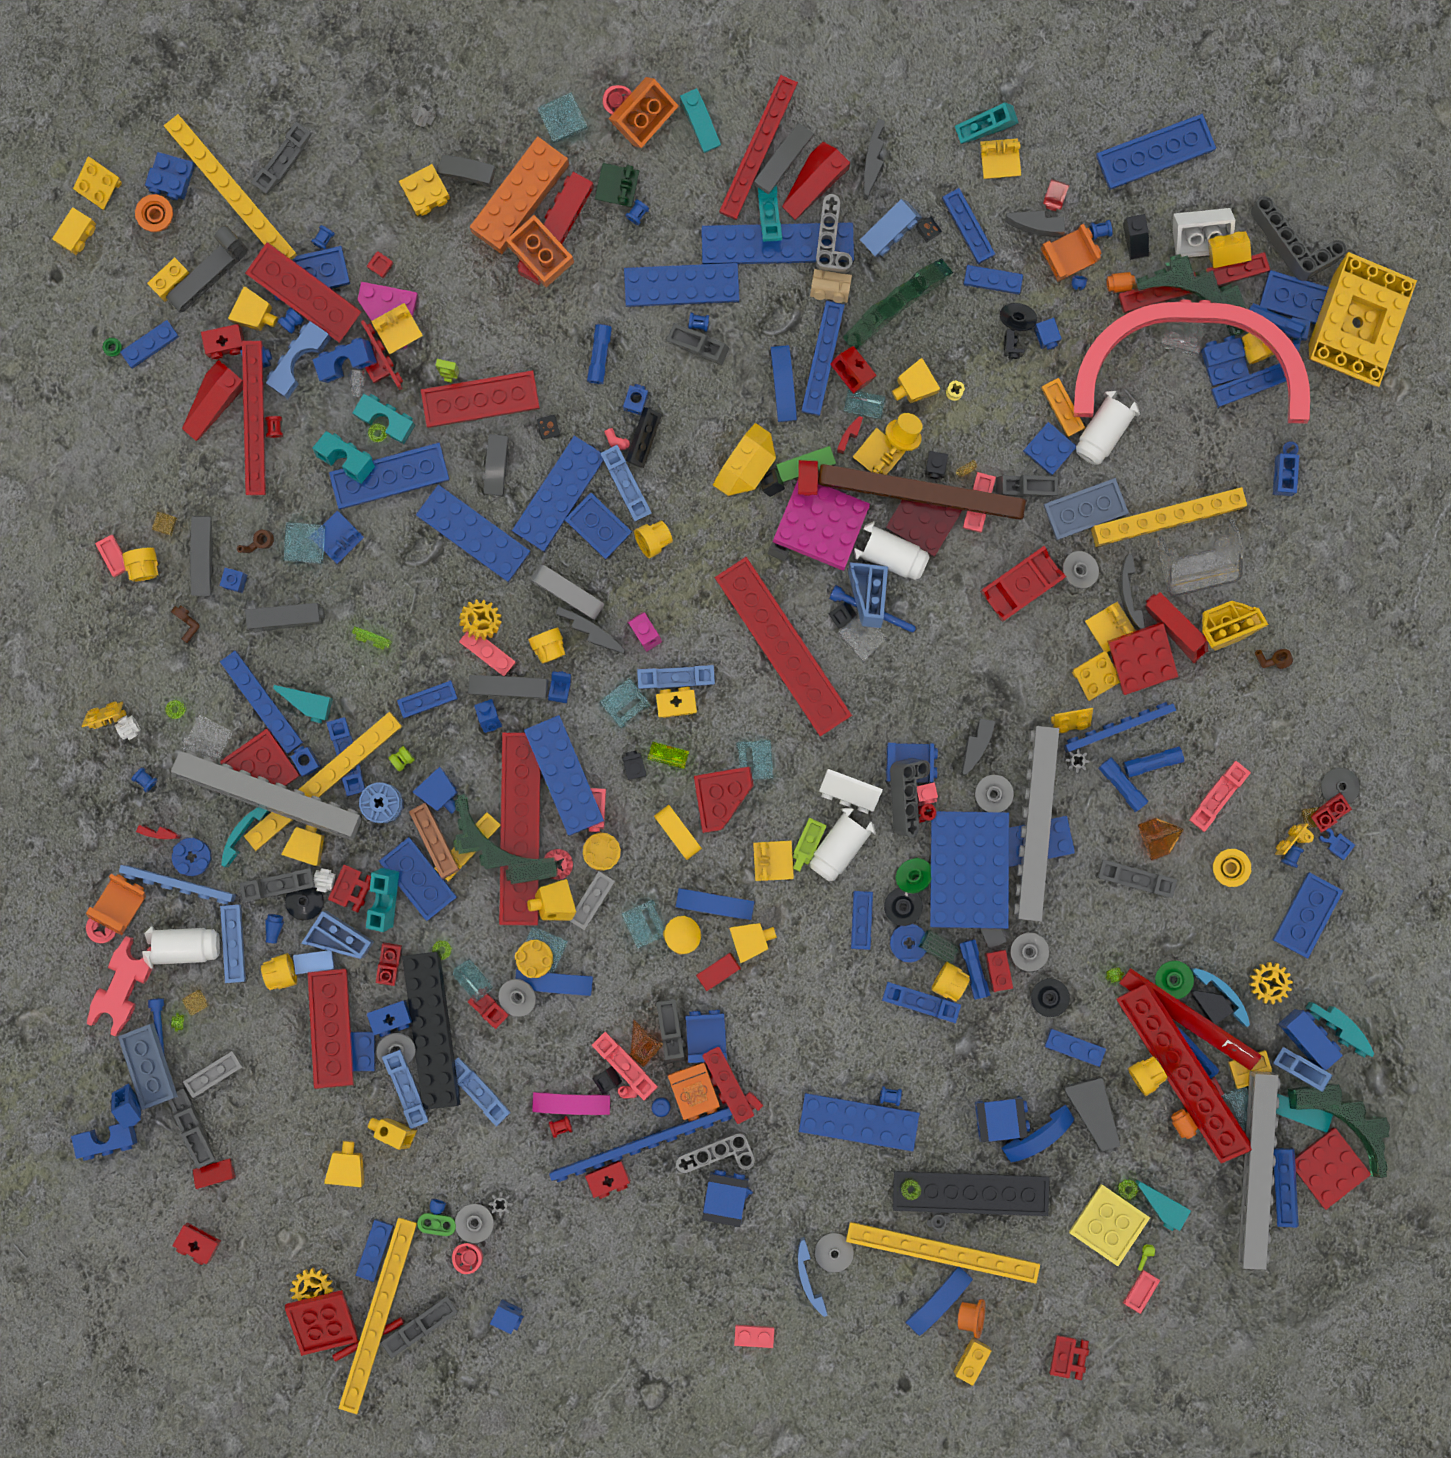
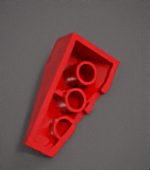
M822 142L809 154L782 208L794 220H797L849 170L850 162L838 149Z
M218 360L205 374L182 427L195 441L201 438L243 391V380L221 361Z

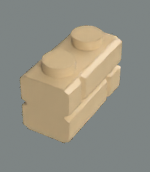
M814 269L810 297H814L817 300H833L836 303L848 302L852 275Z

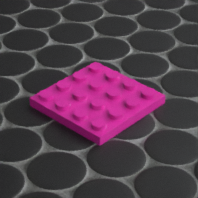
M797 481L773 542L844 571L870 503L818 485L817 495H799Z

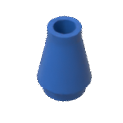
M268 914V917L265 919L267 943H277L284 924L283 916Z

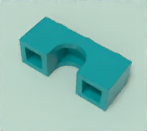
M363 394L352 414L370 426L378 417H387L389 419V426L385 433L404 445L416 426L412 422L413 418L405 413L402 415L395 412L396 408L388 403L386 405L379 403L380 399L372 394L369 396Z
M326 431L312 448L316 457L330 466L340 458H347L342 467L347 476L360 484L375 467L370 454L365 451L360 452L355 445L350 442L345 443L335 433L332 435Z
M380 868L371 873L370 891L375 892L376 897L373 906L367 911V929L385 932L393 927L399 871Z

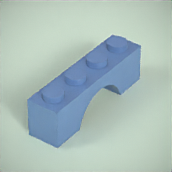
M311 321L303 325L297 340L294 339L290 343L287 354L280 357L277 368L274 371L272 370L266 378V384L286 399H289L299 385L294 376V367L297 360L306 353H321L331 340L327 332Z

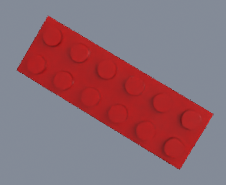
M266 242L245 272V274L306 319L327 332L339 343L362 313L361 310L269 242Z
M533 370L421 389L427 428L540 409Z
M347 969L308 972L314 1089L353 1086L354 1075Z

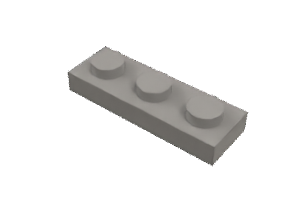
M598 871L575 908L576 914L570 922L585 930L615 881Z
M233 1050L186 1079L183 1083L192 1098H195L244 1066Z

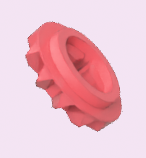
M554 849L545 855L542 868L551 879L561 880L571 873L573 860L566 851ZM552 858L557 861L564 858L561 863L563 871L559 868L551 870L554 866Z
M90 918L88 919L86 933L92 941L106 943L115 937L116 932L107 927L105 928V933L102 931L95 932L100 927L99 923Z

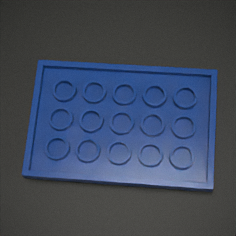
M936 811L935 818L931 820L932 879L930 927L1008 929L1009 813Z

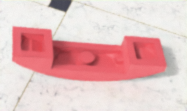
M1234 761L1204 797L1189 821L1205 832L1215 820L1222 807L1251 772L1239 762Z
M604 1032L592 1044L593 1048L611 1064L644 1101L658 1088L646 1072L607 1032Z

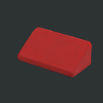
M231 1158L193 1169L195 1189L236 1177Z

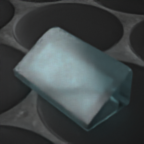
M848 389L844 411L881 419L885 397L857 391L853 394Z
M470 959L454 968L453 976L475 1002H478L493 988L492 984Z

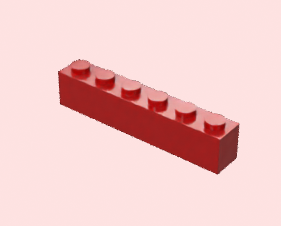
M575 172L571 176L566 177L563 183L565 187L561 193H557L554 199L555 205L547 211L545 215L546 221L543 224L561 244L565 241L594 189L592 181ZM520 260L517 266L519 268V275L540 286L541 282Z

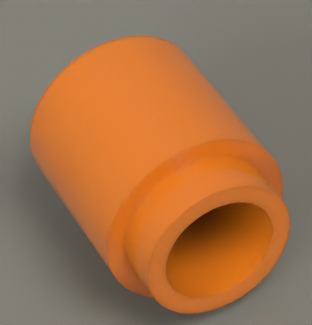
M1130 272L1115 273L1107 276L1108 292L1131 291L1132 287H1135V276L1131 275Z
M1184 1109L1178 1110L1170 1116L1171 1122L1181 1138L1186 1137V1139H1190L1197 1134L1196 1130L1198 1127L1190 1114L1185 1112Z

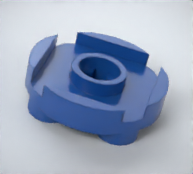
M186 838L173 848L172 863L180 874L198 876L204 873L211 863V850L200 839ZM191 851L192 854L197 856L192 863L190 860H187V856H189Z
M915 924L899 926L890 937L891 951L895 957L904 962H916L928 950V936L922 928ZM908 937H911V940L915 942L914 945H911L910 949H908L907 945H904V941H907Z

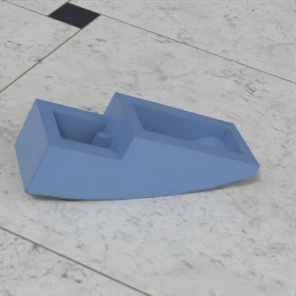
M1284 1047L1273 1063L1280 1069L1321 1092L1324 1091L1333 1076Z

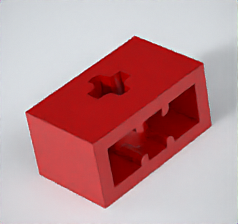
M238 324L201 332L204 351L209 358L220 359L226 354H241L244 336L242 328ZM223 340H226V341H227V342H225V346H222V345H221V344H223Z
M854 346L840 353L830 363L853 394L867 386L877 376Z
M1006 950L984 953L991 990L997 992L1013 989Z
M622 1159L585 1175L593 1198L599 1197V1199L609 1196V1192L616 1189L618 1192L628 1188L627 1184L631 1181ZM606 1176L613 1178L611 1185L608 1182L604 1183Z
M187 1222L183 1225L172 1246L177 1248L176 1251L185 1256L188 1254L193 1257V1261L203 1265L211 1261L221 1240ZM195 1241L198 1242V1244H197L198 1248H197V1249L194 1248V1246H195L194 1242H195Z

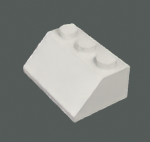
M1225 208L1173 214V239L1176 258L1209 255L1208 239L1233 234L1235 218L1231 209Z
M827 769L819 792L822 793L821 797L832 800L834 797L840 800L839 804L850 807L851 804L858 806V811L868 814L869 811L874 812L883 789Z

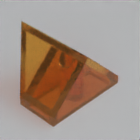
M1158 818L1138 824L1151 861L1170 854L1184 830Z
M633 1020L631 1053L629 1056L644 1067L663 1044L638 1022Z

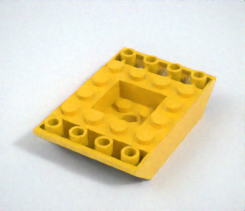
M1348 252L1336 269L1330 282L1308 344L1309 360L1379 387L1417 280ZM1354 318L1359 319V328L1354 327L1352 323Z

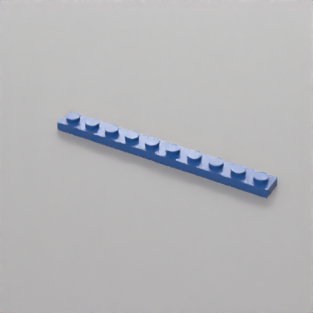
M725 1107L712 1114L700 1116V1118L693 1121L681 1123L555 1169L549 1173L551 1181H564L568 1179L567 1175L573 1173L576 1176L587 1172L586 1168L593 1166L596 1169L604 1166L605 1161L611 1160L616 1162L623 1159L622 1155L630 1153V1156L640 1153V1149L648 1146V1149L659 1146L660 1141L666 1140V1142L676 1140L679 1134L690 1135L696 1132L695 1129L702 1126L703 1129L713 1126L715 1121H728L732 1119V1113L729 1107Z

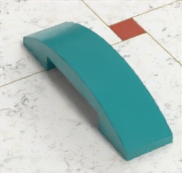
M777 185L769 194L757 187L763 242L781 241L782 232L778 209Z
M257 807L237 824L230 834L223 851L221 863L223 867H229L239 854V851L234 846L255 818L262 821L270 811Z
M1277 1093L1279 1107L1276 1109V1114L1328 1132L1334 1114Z

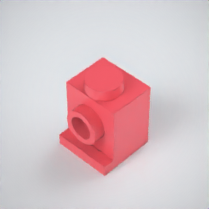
M935 782L917 786L918 806L937 802L938 795Z

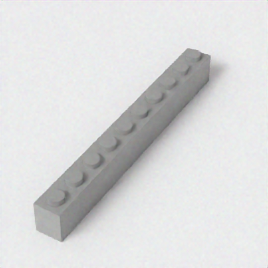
M1035 726L1033 730H1030L1029 741L1032 742V749L1028 750L1027 759L1030 761V769L1027 768L1026 780H1029L1028 788L1025 787L1024 799H1027L1026 807H1023L1022 818H1025V826L1021 827L1020 836L1023 838V845L1019 847V857L1022 858L1021 865L1018 864L1017 876H1020V880L1015 888L1018 902L1014 903L1013 909L1016 919L1042 921L1059 728Z
M180 751L172 767L171 773L176 778L351 841L354 840L362 821L360 815H358L359 813L355 810L348 809L346 811L341 809V806L336 803L330 802L327 804L322 802L323 800L319 797H307L300 790L294 789L291 791L286 789L287 787L283 784L276 783L274 785L268 783L269 780L260 776L254 778L249 772L240 770V772L235 771L230 765L224 763L222 766L215 764L213 759L204 757V759L199 758L197 754L191 751H186V753Z
M1250 1071L1246 1136L1250 1140L1252 1150L1244 1155L1238 1265L1243 1269L1266 1270L1270 1259L1267 1250L1268 1244L1271 1242V1235L1269 1233V1225L1272 1223L1270 1206L1273 1204L1271 1186L1274 1185L1272 1170L1276 1163L1273 1154L1274 1148L1277 1145V1138L1275 1136V1128L1278 1126L1276 1109L1279 1107L1277 1089H1280V1078L1273 1072Z

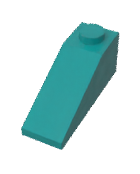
M696 88L680 95V104L703 153L721 146L698 89Z
M1005 102L956 125L955 128L960 143L964 144L1003 131L1019 122L1013 105Z
M273 686L275 691L299 711L311 717L310 721L321 724L322 720L328 721L332 698L282 686Z
M1136 1180V1185L1159 1219L1164 1222L1163 1226L1171 1231H1174V1229L1180 1231L1191 1210L1143 1182Z

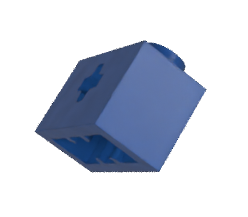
M1280 453L1275 457L1273 495L1293 496L1297 493L1299 455Z
M406 1000L367 1013L373 1034H379L380 1037L391 1034L390 1030L398 1028V1031L409 1027L408 1023L412 1022ZM389 1015L390 1017L394 1016L395 1020L392 1021V1024L391 1022L386 1021V1019L389 1018Z
M129 1084L112 1092L111 1113L123 1129L129 1126L132 1127L141 1120V1106L137 1094Z
M502 1299L490 1325L511 1334L513 1329L517 1331L524 1316L520 1314L523 1309Z

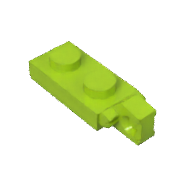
M437 359L435 366L439 374L444 378V381L453 383V378L457 379L459 374L457 364Z
M811 818L808 819L794 850L793 858L796 859L793 867L794 870L800 872L804 863L809 865L827 825Z

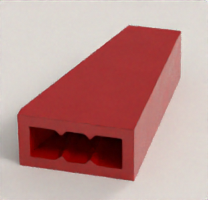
M1161 592L1157 595L1153 594L1146 601V611L1157 623L1162 622L1168 636L1193 663L1208 652L1206 637Z

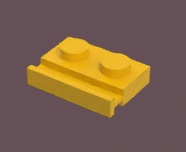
M1265 1050L1258 1052L1262 1057L1251 1071L1272 1072L1267 1052ZM1235 1060L1228 1061L1236 1089L1249 1086L1250 1070Z

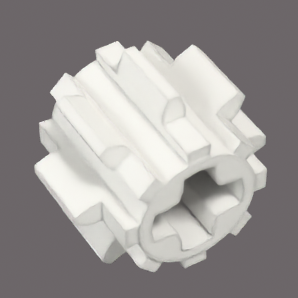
M126 715L118 719V723L115 724L116 730L123 740L126 738L131 740L141 730L133 716L127 717Z
M322 868L321 871L316 870L314 883L317 891H332L336 875L331 873L332 870Z

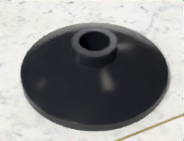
M1010 303L1002 307L1000 320L1010 329L1027 331L1036 325L1037 314L1027 305Z
M315 887L287 893L285 897L286 909L291 916L298 920L313 919L323 908V894L321 891H317ZM301 898L306 899L305 905L300 903Z
M897 888L891 891L885 899V914L896 925H911L922 914L923 904L917 893H906ZM900 904L906 905L905 911L900 910Z
M1052 978L1041 980L1034 986L1031 992L1032 1006L1042 1016H1059L1069 1005V991L1059 980ZM1047 994H1052L1053 999L1051 1001L1046 1000Z

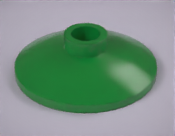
M921 858L905 861L896 873V883L906 893H918L924 890L931 883L932 879L931 865Z
M1168 961L1162 964L1156 972L1155 985L1176 999L1187 996L1193 988V973L1183 962ZM1172 976L1176 977L1175 983L1170 982Z

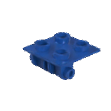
M337 510L311 538L338 564L364 536Z

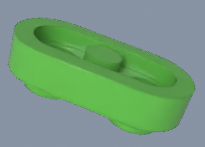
M424 1213L417 1221L419 1230L427 1234L450 1236L456 1230L455 1219L448 1215ZM426 1219H429L431 1221L430 1226H427L425 1224ZM449 1222L450 1228H445L444 1223Z

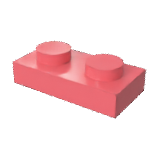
M735 1325L734 1346L773 1348L774 1327Z

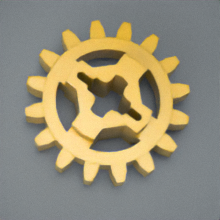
M476 599L474 604L468 602L467 607H463L462 613L459 616V619H461L459 625L464 626L463 632H469V638L474 635L475 640L482 637L484 641L487 635L492 638L494 633L497 634L498 627L501 625V621H499L501 614H496L498 608H491L492 603L486 605L485 600L479 603Z
M1267 962L1266 967L1260 964V970L1254 968L1256 975H1250V978L1254 979L1253 982L1249 983L1250 986H1254L1251 993H1257V1000L1263 998L1262 1003H1267L1268 1000L1270 1004H1275V1000L1281 1003L1282 996L1288 997L1286 991H1292L1288 984H1292L1293 981L1287 979L1291 974L1284 973L1285 967L1279 969L1278 963H1275L1273 967L1271 962ZM1269 971L1268 975L1261 976L1264 972ZM1279 974L1282 977L1283 983H1281L1278 978ZM1264 980H1272V982H1274V984H1277L1278 986H1270L1269 984H1267V982H1264ZM1259 983L1261 984V986H1262V988H1263L1262 992H1261V990H1260V988H1259ZM1281 990L1278 994L1271 996L1275 991Z
M311 1268L310 1273L307 1269H304L303 1275L297 1274L298 1280L292 1281L295 1287H292L290 1291L295 1292V1294L291 1298H297L300 1301L304 1300V1297L308 1299L320 1296V1292L325 1289L324 1294L333 1292L334 1288L329 1287L333 1281H327L326 1278L329 1274L327 1273L323 1276L322 1269L315 1272V1268ZM304 1280V1288L300 1290V1284ZM310 1287H311V1288H317V1287H319L314 1293H313V1291H310V1292L308 1291V1292H306Z

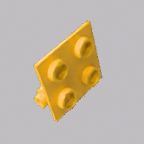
M1018 138L980 141L983 179L1021 176L1020 141L1018 142Z
M88 156L73 189L104 210L114 188H119L122 182L120 177Z
M405 303L371 321L389 354L423 336Z
M876 428L854 454L853 458L870 472L887 475L906 451L893 446L888 441L886 435Z
M1118 601L1085 621L1102 650H1106V652L1110 651L1108 640L1136 631Z
M1106 650L1074 668L1072 672L1088 701L1119 683L1116 670Z
M111 702L105 708L89 710L86 713L82 727L88 726L90 729H96L104 725L106 726L108 724L107 719L110 724L113 721L114 723L117 722L118 719L127 715L125 710H121L123 702Z
M1093 708L1054 714L1051 717L1053 728H1059V733H1066L1069 730H1084L1091 727Z
M1309 824L1293 825L1288 831L1289 836L1285 841L1281 840L1276 846L1277 851L1275 855H1285L1295 841L1298 843L1312 842L1314 835L1306 828Z
M792 841L753 843L755 881L794 879Z

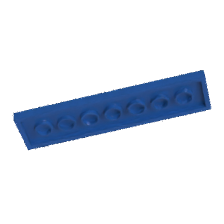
M820 223L781 224L782 240L765 242L762 239L761 224L702 226V264L816 263ZM824 223V225L832 227L834 223ZM838 223L834 251L848 253L852 257V262H854L853 223ZM829 239L822 240V244L825 246L832 244ZM825 257L819 260L820 262H830Z

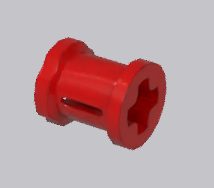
M265 417L267 422L266 437H283L280 424L282 417Z
M927 803L923 806H918V815H921L919 823L935 818L936 809L932 804Z
M568 1116L555 1122L549 1121L554 1138L565 1132H573Z

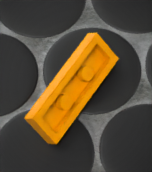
M1057 378L1043 385L1041 389L1067 438L1084 430L1085 426L1081 418L1074 417V405L1060 379Z

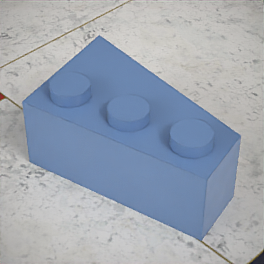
M901 199L860 240L874 256L879 257L881 255L883 257L890 250L889 247L893 243L899 242L904 237V234L911 230L922 217L908 201Z
M850 562L848 575L861 624L865 627L881 628L884 619L888 567Z
M325 910L321 912L301 944L362 959L374 941Z

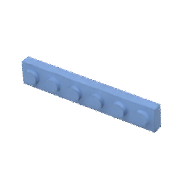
M121 865L119 873H123L124 878L135 880L136 877L142 878L143 883L154 885V882L161 883L162 888L172 890L173 887L180 889L179 892L191 895V892L198 893L199 898L207 900L210 897L217 898L216 902L228 905V902L235 901L236 894L128 865Z

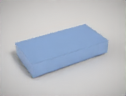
M327 950L293 955L295 974L335 969L332 951Z

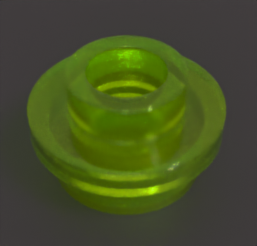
M380 423L371 425L368 429L369 438L377 443L384 441L387 437L385 426ZM380 430L381 435L375 436V431Z
M172 700L166 705L165 711L168 717L179 719L185 713V706L181 701ZM174 706L178 707L176 713L172 712V707Z
M443 940L437 941L432 947V952L438 951V948L442 946L445 948V952L440 954L441 960L447 959L452 951L450 944Z
M1118 967L1106 971L1107 976L1105 978L1107 981L1110 980L1111 983L1121 981L1122 976L1125 974Z
M176 1012V1016L171 1018V1028H175V1032H178V1030H183L184 1015H179Z
M1127 1179L1119 1184L1118 1192L1124 1199H1132L1137 1195L1138 1187L1134 1181ZM1128 1186L1132 1188L1130 1193L1125 1192V1188Z
M908 1180L903 1183L901 1192L906 1199L914 1200L919 1197L921 1187L916 1181ZM913 1186L914 1192L909 1193L907 1191L908 1187Z

